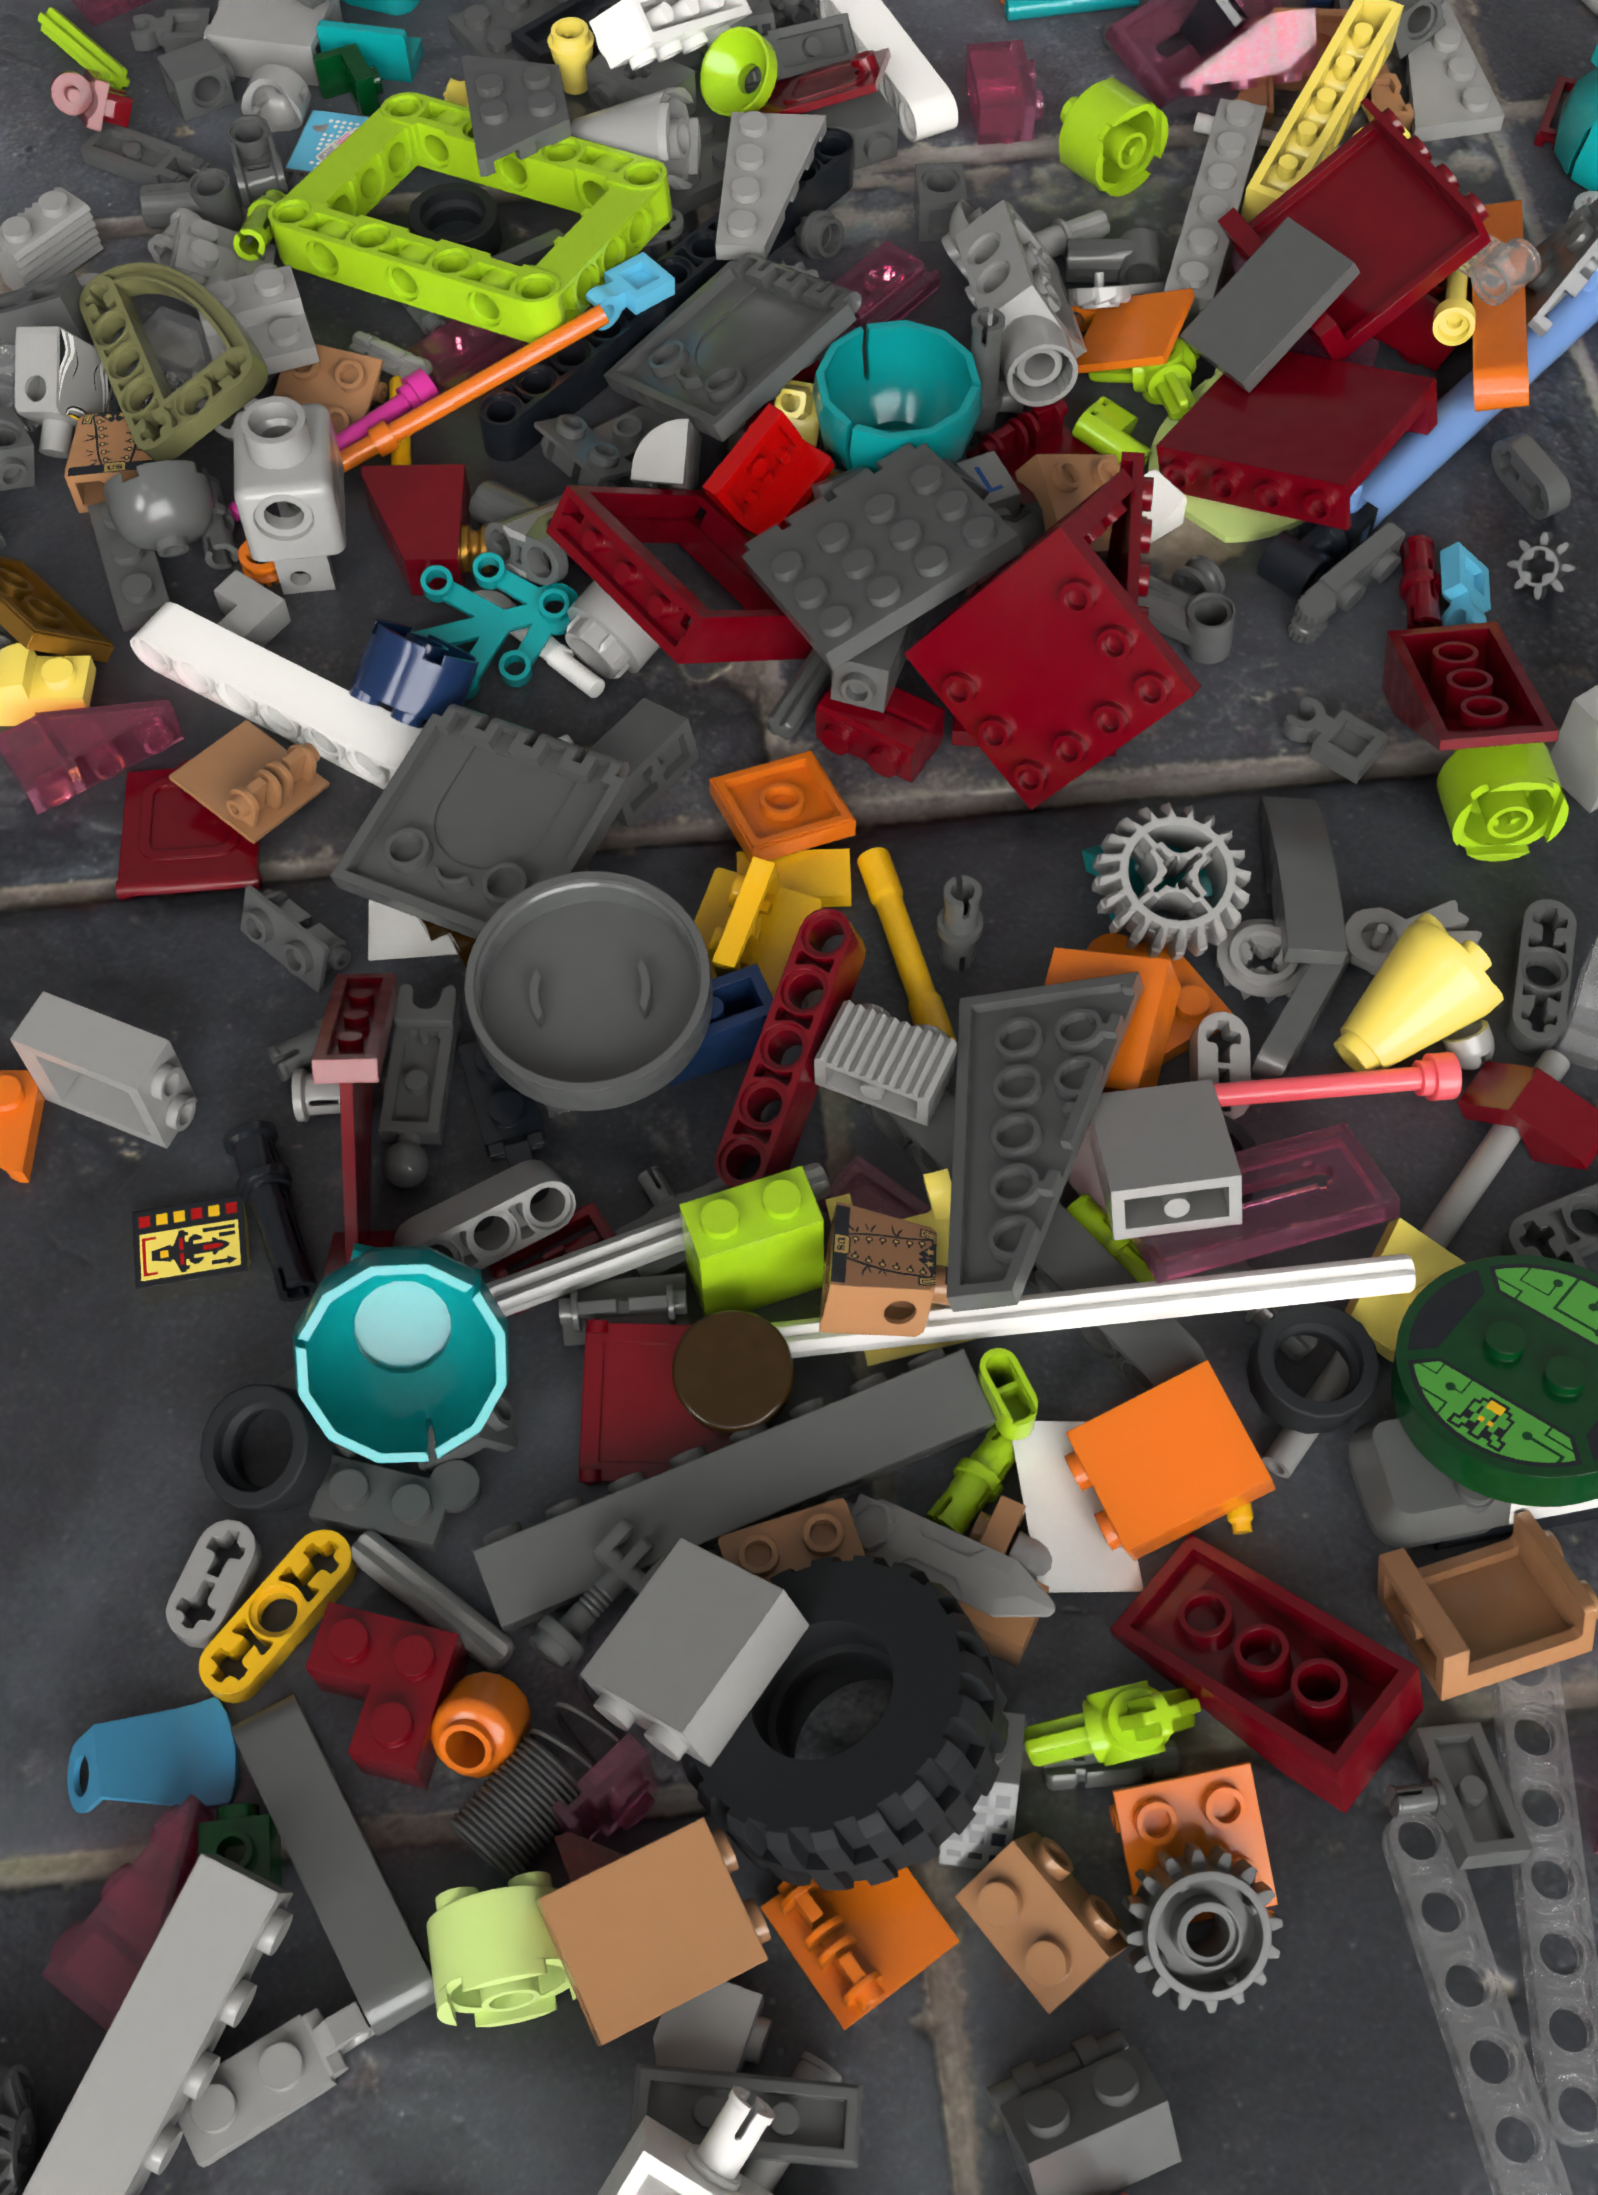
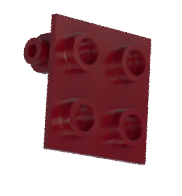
M1060 399L1050 405L1035 407L1032 409V413L1022 411L1017 415V418L1007 420L1002 428L995 432L984 434L981 443L966 453V458L970 459L995 451L1021 492L1020 506L1023 508L1031 501H1037L1032 491L1023 483L1017 481L1015 471L1036 454L1097 453L1073 437L1072 431L1063 424L1064 416L1068 413V407L1065 401Z

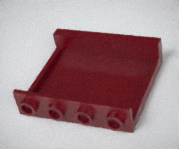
M1367 97L1360 103L1370 123L1254 219L1247 223L1233 207L1218 220L1234 250L1245 262L1251 258L1287 217L1355 262L1361 273L1306 331L1329 359L1343 361L1491 243V239L1483 224V221L1489 215L1477 196L1471 191L1463 196L1458 191L1460 185L1450 169L1444 163L1435 167L1430 162L1432 156L1424 143L1416 135L1409 139L1403 135L1405 129L1394 112L1388 107L1381 112Z
M1287 352L1250 393L1225 374H1222L1156 445L1159 472L1185 495L1348 530L1351 527V495L1406 431L1429 435L1438 424L1436 378Z

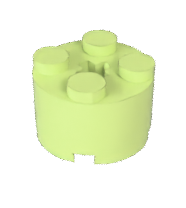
M534 1871L517 1875L508 1881V1887L479 1892L474 1887H456L436 1896V1912L429 1918L426 1928L436 2011L440 2021L448 2025L457 2026L455 2012L474 2013L476 2027L503 2026L538 2018L558 2010L555 1995L562 1993L570 1988L572 1999H576V1995L536 1904L539 1898L558 1889L553 1887L552 1878L549 1873Z

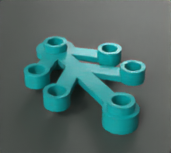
M492 552L482 553L474 560L472 567L477 584L487 590L498 588L524 604L502 609L455 583L450 571L444 566L433 565L426 568L420 578L422 590L426 598L436 603L445 602L471 618L415 632L411 630V633L427 638L430 634L455 646L477 640L470 651V654L476 658L475 661L479 662L466 698V700H469L478 694L481 677L509 633L530 627L519 648L504 653L499 660V671L502 680L511 687H521L530 681L533 673L532 666L552 635L566 634L565 627L570 622L567 610L579 597L571 587L558 582L538 587L505 569L504 561L499 555ZM487 565H493L499 569L498 573L493 577H484L480 574L481 570ZM435 578H443L447 581L445 587L440 590H432L428 585ZM552 601H560L564 604L563 609L558 613L546 611L545 606ZM513 662H520L525 665V670L519 675H510L506 672L507 667Z

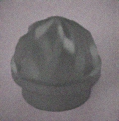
M823 209L812 211L808 216L800 217V224L795 228V243L810 259L822 260L824 258H832L842 247L844 241L843 225L829 211Z

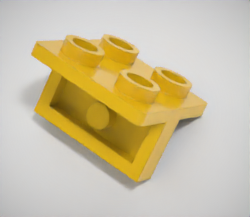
M753 856L746 875L724 868H716L694 920L706 946L711 979L757 964L774 999L799 928L808 915L813 911L823 908L822 900L818 897L780 886L776 864Z

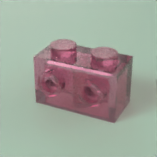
M1022 40L967 44L965 86L978 145L1011 144L1021 141H1033L1035 120H1041L1043 116V98L1041 90H1034L1036 83L1035 63L1033 59L1026 58Z

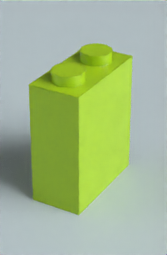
M803 1166L679 1204L687 1272L704 1317L723 1310L751 1311L823 1287L824 1219Z

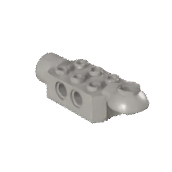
M963 199L959 200L950 217L949 232L941 238V241L953 263L969 282V285L965 287V292L973 306L977 310L989 307L988 325L992 326L994 308L1001 311L1005 316L1000 365L1008 390L1015 400L1027 406L1040 407L1053 404L1066 396L1075 385L1078 377L1076 359L1087 351L1072 306L1069 304V298L1058 266L1045 246L1007 201L1003 199L986 211L981 206L974 210L968 202Z

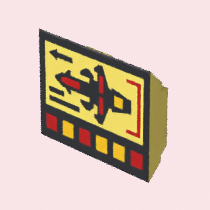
M239 1194L132 1212L136 1289L243 1272L249 1269L251 1260L248 1221L244 1200Z

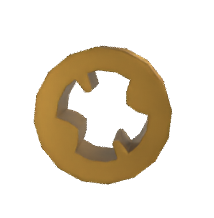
M488 524L482 525L481 529L477 531L473 530L470 525H462L461 558L464 572H473L474 560L480 554L488 552L484 540L485 528ZM493 565L485 566L483 568L484 572H492Z

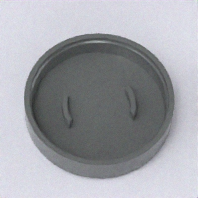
M581 871L567 873L538 882L512 897L495 912L479 933L472 947L465 973L464 990L469 1018L482 1052L490 1065L501 1078L523 1095L540 1103L566 1110L600 1111L634 1103L657 1092L677 1077L694 1058L706 1036L712 1016L713 986L708 953L701 933L690 915L677 901L658 887L641 879L615 872Z

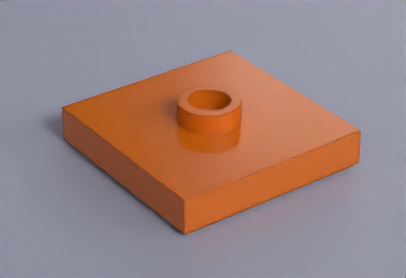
M812 751L709 779V794L750 863L753 856L769 861L856 835L855 818Z

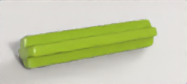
M49 7L46 13H39L38 21L41 23V31L81 66L100 72L110 83L111 87L121 89L122 87L129 86L130 79L127 77V69L56 8Z

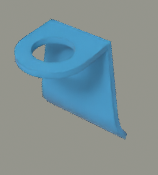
M212 1697L175 1709L91 1726L75 1742L69 1757L67 1786L73 1809L77 1813H89L103 1800L195 1808H212L232 1804L238 1784L239 1757L238 1746L230 1728L233 1726V1723L223 1702L216 1697ZM84 1756L89 1767V1780L85 1794H83L80 1786V1768Z

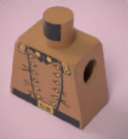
M113 398L108 402L107 413L86 414L78 419L64 475L78 513L89 512L87 506L105 502L103 488L111 477L121 472L122 480L125 482L138 477L136 466L156 462L135 444L117 398Z
M836 1202L825 1249L819 1332L917 1337L924 1333L931 1304L950 1306L946 1298L948 1266L936 1264L937 1233L927 1226L850 1204Z

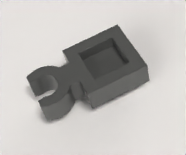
M210 7L165 9L164 18H156L151 14L134 15L133 22L136 30L131 31V38L135 50L150 51L158 46H164L165 53L204 40L205 28L213 20Z
M1304 696L1301 699L1297 714L1309 721H1302L1288 714L1282 729L1283 734L1292 741L1299 743L1311 742L1310 758L1355 784L1384 752L1390 737L1387 733L1345 709H1342L1335 718H1332L1326 714L1322 703L1308 696Z

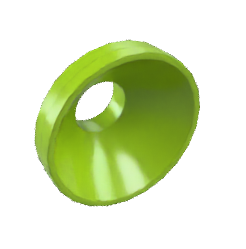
M742 26L724 31L712 42L705 54L700 71L702 96L712 111L721 116L731 118L732 112L759 111L765 105L773 92L777 79L778 63L771 43L755 30ZM759 67L761 71L760 84L754 92L748 94L745 90V79L753 68Z

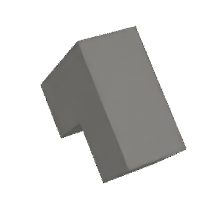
M235 570L213 590L220 612L226 615L217 625L261 647H264L291 622L284 598L238 570Z

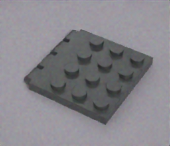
M747 253L738 261L730 260L603 376L612 391L674 420L689 419L696 430L724 442L729 436L738 433L744 427L745 422L765 403L775 399L792 378L802 369L812 365L818 359L819 354L857 320L854 314L861 307L862 297L856 291Z
M910 443L903 445L876 462L879 471L875 474L869 468L864 469L830 490L833 497L831 501L828 502L823 496H820L786 517L785 521L788 527L784 530L775 524L744 543L747 552L741 557L748 572L832 670L1024 552L1019 535L925 443L917 448H914Z
M452 703L447 707L442 716L432 713L330 876L340 889L477 939L479 933L495 912L521 891L551 877L585 871L631 792L626 781L630 769L629 763L594 750L589 751L585 756V748L546 734H541L537 739V732L535 730L499 718H493L490 721L487 714Z

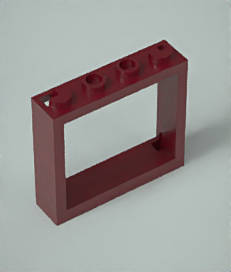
M566 486L546 533L677 664L795 660L808 657L813 647L757 583L745 566L741 557L747 552L744 543L752 538L730 517L724 514L701 490ZM700 506L707 512L704 519H697L695 517ZM642 543H679L747 610H709Z

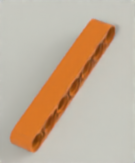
M1522 199L1483 205L1489 215L1483 221V224L1491 239V243L1472 257V305L1476 311L1475 331L1473 333L1475 412L1529 406Z

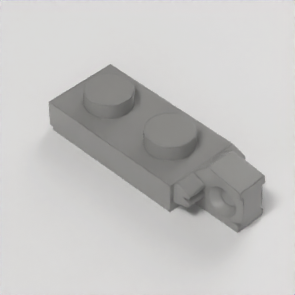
M358 2001L351 2003L325 2019L319 2008H315L303 2016L299 2014L219 2064L204 2094L198 2101L189 2097L178 2119V2123L199 2166L204 2168L211 2165L337 2085L335 2079L349 2069L343 2054L376 2034Z

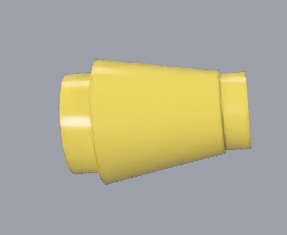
M576 17L562 18L552 25L547 42L555 65H559L564 91L571 95H580L588 90L586 65L592 61L594 35L584 20Z

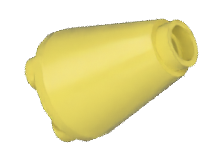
M1426 912L1422 913L1401 934L1341 1027V1036L1334 1042L1337 1053L1355 1072L1388 1069L1484 1018L1504 1000L1500 990L1485 973L1492 965L1490 958L1471 940H1465L1462 944L1458 943L1448 935L1444 926L1434 916Z

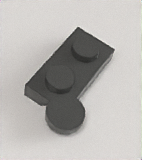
M332 1455L330 1468L321 1487L316 1492L308 1515L313 1524L362 1535L368 1530H373L388 1542L437 1554L446 1528L444 1522L447 1513H460L472 1507L481 1494L482 1485L476 1469L463 1460L443 1462L427 1478Z

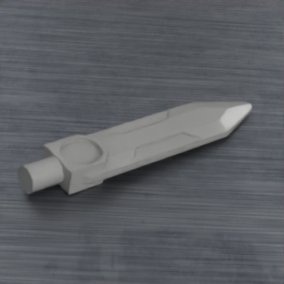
M861 1493L856 1503L846 1500L866 1556L882 1557L886 1560L889 1567H892L894 1562L911 1565L923 1571L930 1582L942 1584L958 1601L992 1617H1049L1055 1612L1054 1602L1018 1560L887 1500H874ZM831 1495L825 1502L842 1497Z

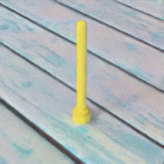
M1469 260L1447 277L1445 301L1437 306L1433 316V334L1439 342L1448 346H1457L1465 343L1475 331L1476 311L1473 305L1466 300Z

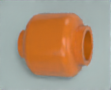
M484 1671L467 1675L454 1684L434 1715L430 1739L436 1754L447 1767L463 1776L479 1779L493 1775L494 1769H499L500 1764H505V1759H510L511 1753H515V1748H519V1743L523 1742L522 1737H526L530 1730L531 1708L527 1697L514 1682L500 1674Z

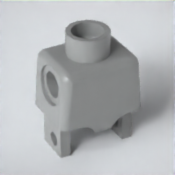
M270 396L259 399L250 404L246 410L239 412L234 418V498L251 557L258 562L274 561L283 595L335 590L336 581L330 555L339 554L346 547L344 467L330 413L321 404L300 405L297 401L282 396ZM277 502L281 517L272 515L266 508L272 503ZM297 571H303V572H306V573L298 574V573H295V572H297Z

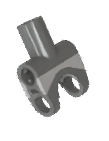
M494 480L485 481L480 484L470 499L469 512L471 519L475 520L479 525L488 524L484 533L487 551L499 555L504 561L505 569L539 585L547 586L564 579L567 575L569 566L567 557L570 556L546 533L562 495L538 503Z

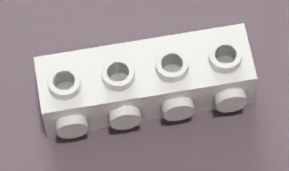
M621 0L589 21L596 36L597 46L606 58L610 69L630 64L632 71L656 59L658 62H663L680 52H683L684 55L693 52L705 44L710 47L712 42L721 33L750 15L752 11L747 0Z

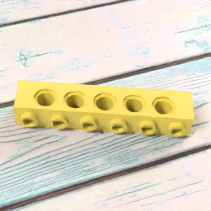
M1390 0L1353 1L1246 188L1241 216L1247 223L1335 152L1361 106L1360 102L1366 97L1393 48L1404 5Z

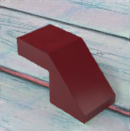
M1486 1061L1457 1102L1466 1120L1517 1127L1534 1162L1587 1170L1598 1153V1108L1538 1067Z

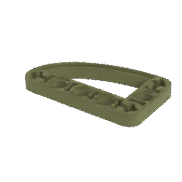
M148 262L122 264L96 276L84 287L80 294L79 309L134 442L138 448L156 462L174 460L256 397L263 390L269 374L267 365L245 328L209 291L182 272L164 265ZM143 294H160L179 299L200 311L210 322L227 350L172 393L131 297ZM125 327L122 335L112 343L115 335ZM139 360V363L136 366V368L131 372V374L126 376V373L130 366L135 361ZM154 393L150 403L140 410L143 401L150 394ZM209 396L205 406L199 412L193 414L197 404L204 397ZM158 425H162L160 431L155 427H157Z

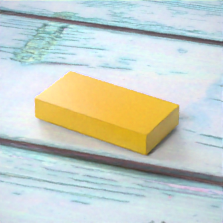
M850 848L803 850L769 860L776 864L780 886L818 897L822 900L823 907H851ZM737 852V873L746 875L750 862L744 852Z

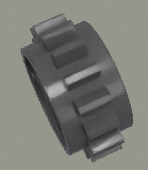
M1193 1842L1185 1843L1182 1856L1172 1858L1164 1850L1158 1852L1159 1865L1150 1873L1139 1868L1135 1873L1140 1882L1136 1895H1123L1121 1902L1131 1912V1922L1119 1926V1934L1127 1943L1138 1946L1126 1957L1129 1964L1136 1973L1149 1971L1144 1983L1157 1997L1170 1988V1999L1178 2009L1186 2011L1192 1999L1199 2000L1208 2013H1216L1218 2001L1230 1997L1240 2005L1245 2002L1243 1991L1253 1982L1262 1986L1266 1983L1267 1978L1262 1971L1267 1960L1279 1958L1281 1952L1272 1943V1931L1282 1928L1283 1921L1274 1911L1268 1910L1265 1907L1275 1897L1273 1890L1263 1881L1252 1883L1258 1870L1244 1858L1232 1865L1231 1853L1219 1845L1213 1847L1209 1857L1204 1856L1202 1850ZM1202 1912H1214L1215 1921L1210 1934L1199 1941H1187L1186 1932L1190 1921Z

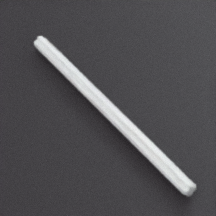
M1398 1254L1021 1295L1018 1305L953 1312L950 1306L938 1304L931 1305L924 1333L917 1337L819 1332L820 1317L772 1322L771 1324L779 1330L786 1340L792 1358L1409 1293L1415 1288L1416 1273L1411 1256Z

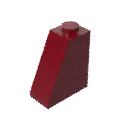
M465 464L361 466L360 474L369 511L411 594L424 595L420 578L423 571L433 565H441L447 568L452 575L453 581L465 588L466 572L463 570L461 558L462 525H470L469 505L471 499ZM435 578L429 583L428 587L432 590H440L445 587L447 581L443 578Z

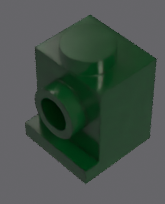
M236 1803L221 1806L216 1810L217 1820L198 1823V1858L201 1853L218 1854L225 1858V1850L228 1847L245 1845V1854L237 1864L282 1887L281 1837L270 1814H260L259 1805Z

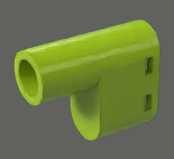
M1102 396L1080 416L1072 431L1073 437L1098 453L1115 454L1119 466L1122 451L1145 453L1144 467L1152 454L1150 448L1130 436L1138 422V417L1105 396Z
M1004 1348L990 1349L980 1359L978 1381L995 1416L996 1421L994 1424L1000 1434L1007 1439L1016 1441L1024 1439L1034 1429L1038 1409L1037 1395L1018 1359L1012 1352Z

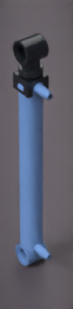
M1598 268L1575 298L1566 295L1548 313V320L1553 325L1546 334L1540 337L1527 325L1529 385L1593 325L1598 323ZM1473 369L1437 401L1438 424L1429 435L1406 431L1351 495V527L1348 530L1306 521L1299 527L1297 535L1290 530H1283L1271 541L1264 551L1257 567V574L1298 601L1301 595L1304 596L1305 592L1316 584L1338 561L1343 560L1371 537L1373 529L1503 410L1475 412Z

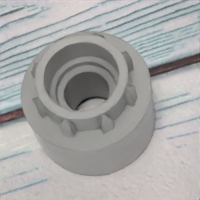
M594 580L567 610L570 622L565 627V640L568 646L585 665L607 679L620 678L626 670L632 674L638 673L660 648Z

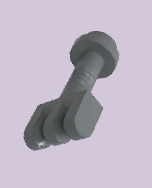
M625 1518L593 1550V1556L606 1567V1570L595 1580L593 1586L588 1588V1592L583 1594L584 1597H580L579 1602H576L558 1622L546 1614L537 1624L540 1632L532 1641L560 1668H563L570 1659L578 1662L586 1653V1650L578 1640L592 1626L596 1618L600 1617V1612H604L605 1607H609L610 1602H613L626 1587L638 1596L667 1557L664 1554L657 1559L645 1574L638 1566L655 1546L645 1536L624 1555L618 1547L627 1541L635 1528Z

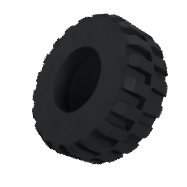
M854 1555L852 1561H841L839 1557L833 1556L812 1560L810 1567L798 1571L789 1568L769 1578L772 1584L785 1590L810 1626L712 1766L708 1767L684 1753L681 1760L688 1781L698 1791L697 1799L743 1854L759 1868L769 1867L779 1879L797 1886L810 1885L813 1878L822 1890H848L854 1888V1881L867 1880L873 1886L899 1877L898 1870L915 1862L918 1866H922L940 1853L937 1847L954 1832L959 1836L976 1815L973 1810L981 1795L988 1796L1000 1770L994 1760L996 1753H1003L1007 1744L1009 1721L1002 1712L1007 1702V1694L1003 1678L993 1663L994 1657L969 1617L966 1616L957 1599L942 1584L930 1582L923 1571L906 1563L894 1562L892 1567H889L886 1560L882 1557ZM870 1679L893 1681L891 1697L884 1714L875 1727L861 1741L831 1757L816 1760L795 1759V1749L800 1731L811 1712L826 1697L836 1690L858 1681Z

